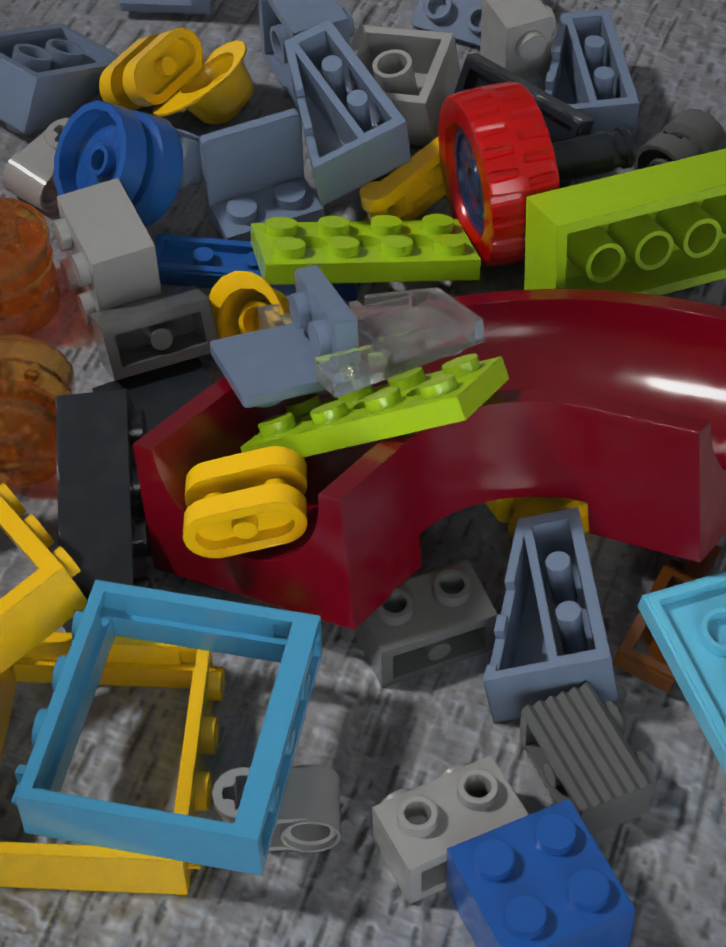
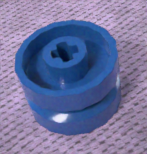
M100 100L83 104L70 116L60 134L54 156V182L58 196L118 178L144 226L154 224L167 212L177 195L183 174L182 145L178 132L168 120L136 110L132 111Z

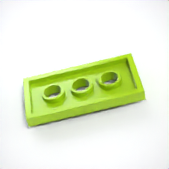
M428 214L422 220H401L393 215H377L372 217L371 221H349L341 216H324L318 222H297L289 217H271L265 223H251L250 243L261 275L269 285L295 284L294 270L315 265L319 267L330 283L480 279L481 259L458 219H453L444 214Z
M468 354L446 362L442 365V371L424 374L422 367H415L388 378V384L372 387L369 380H362L360 383L338 389L335 392V397L320 400L319 394L314 393L299 396L285 403V413L270 417L259 423L258 428L260 432L240 448L243 453L269 446H282L298 452L302 457H308L466 421L509 380V376L502 356L479 361L477 354Z

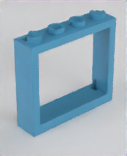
M95 580L85 608L82 612L75 611L71 631L73 641L68 655L61 654L55 663L52 676V690L54 693L48 709L40 708L36 714L32 728L33 749L27 765L20 764L15 771L17 787L11 802L18 807L24 832L262 876L323 655L321 616ZM115 636L280 663L234 823L60 793Z

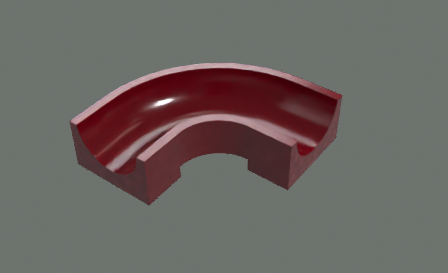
M535 289L477 293L428 300L357 317L361 381L369 380L372 387L388 384V378L415 367H422L424 374L442 371V365L446 362L468 354H477L479 361L502 356L509 380L466 421L303 457L307 464V490L304 495L307 500V528L300 538L283 545L225 558H206L193 553L186 547L183 541L184 513L187 509L185 504V483L188 472L195 465L242 453L240 447L260 432L258 424L270 417L285 413V403L294 398L282 400L279 404L271 407L255 406L246 408L241 404L227 379L223 377L133 443L155 569L290 611L319 615L322 621L351 630H356L392 595V591L395 588H399L422 566L419 534L435 522L452 513L494 500L543 496L588 502L590 534L701 563L726 533V307L633 292L587 289ZM336 391L328 394H319L320 400L335 397Z

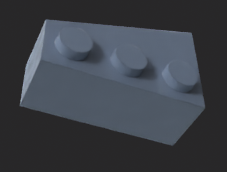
M610 9L561 13L552 50L551 65L546 76L545 92L594 119L595 121L590 133L599 131L613 132L615 128L624 127L630 131L635 143L639 100Z
M330 19L284 41L298 112L301 116L303 134L320 207L411 161L407 121Z
M576 507L518 519L504 581L506 591L501 615L497 614L494 628L495 643L490 665H486L483 679L493 723L521 718V710L527 704L533 706L539 700L546 701L550 696L557 697L562 691L569 692L573 687L580 688L585 682L592 685L602 702L618 700L610 649L579 508Z

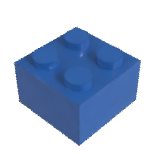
M570 798L447 848L446 890L477 947H630L636 909Z

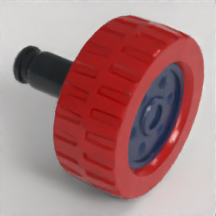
M504 82L457 92L449 95L442 103L438 123L439 154L448 204L453 219H458L479 255L481 266L493 267L525 260L527 196L560 189V183L609 173L618 167L623 169L631 168L636 160L634 139L630 131L624 127L615 128L613 132L599 131L551 141L539 106L528 89L520 83Z

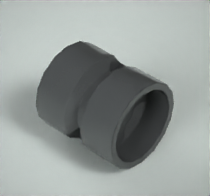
M689 108L681 111L664 126L661 132L656 133L638 149L636 160L633 164L634 170L725 149L726 132L714 117L700 109Z

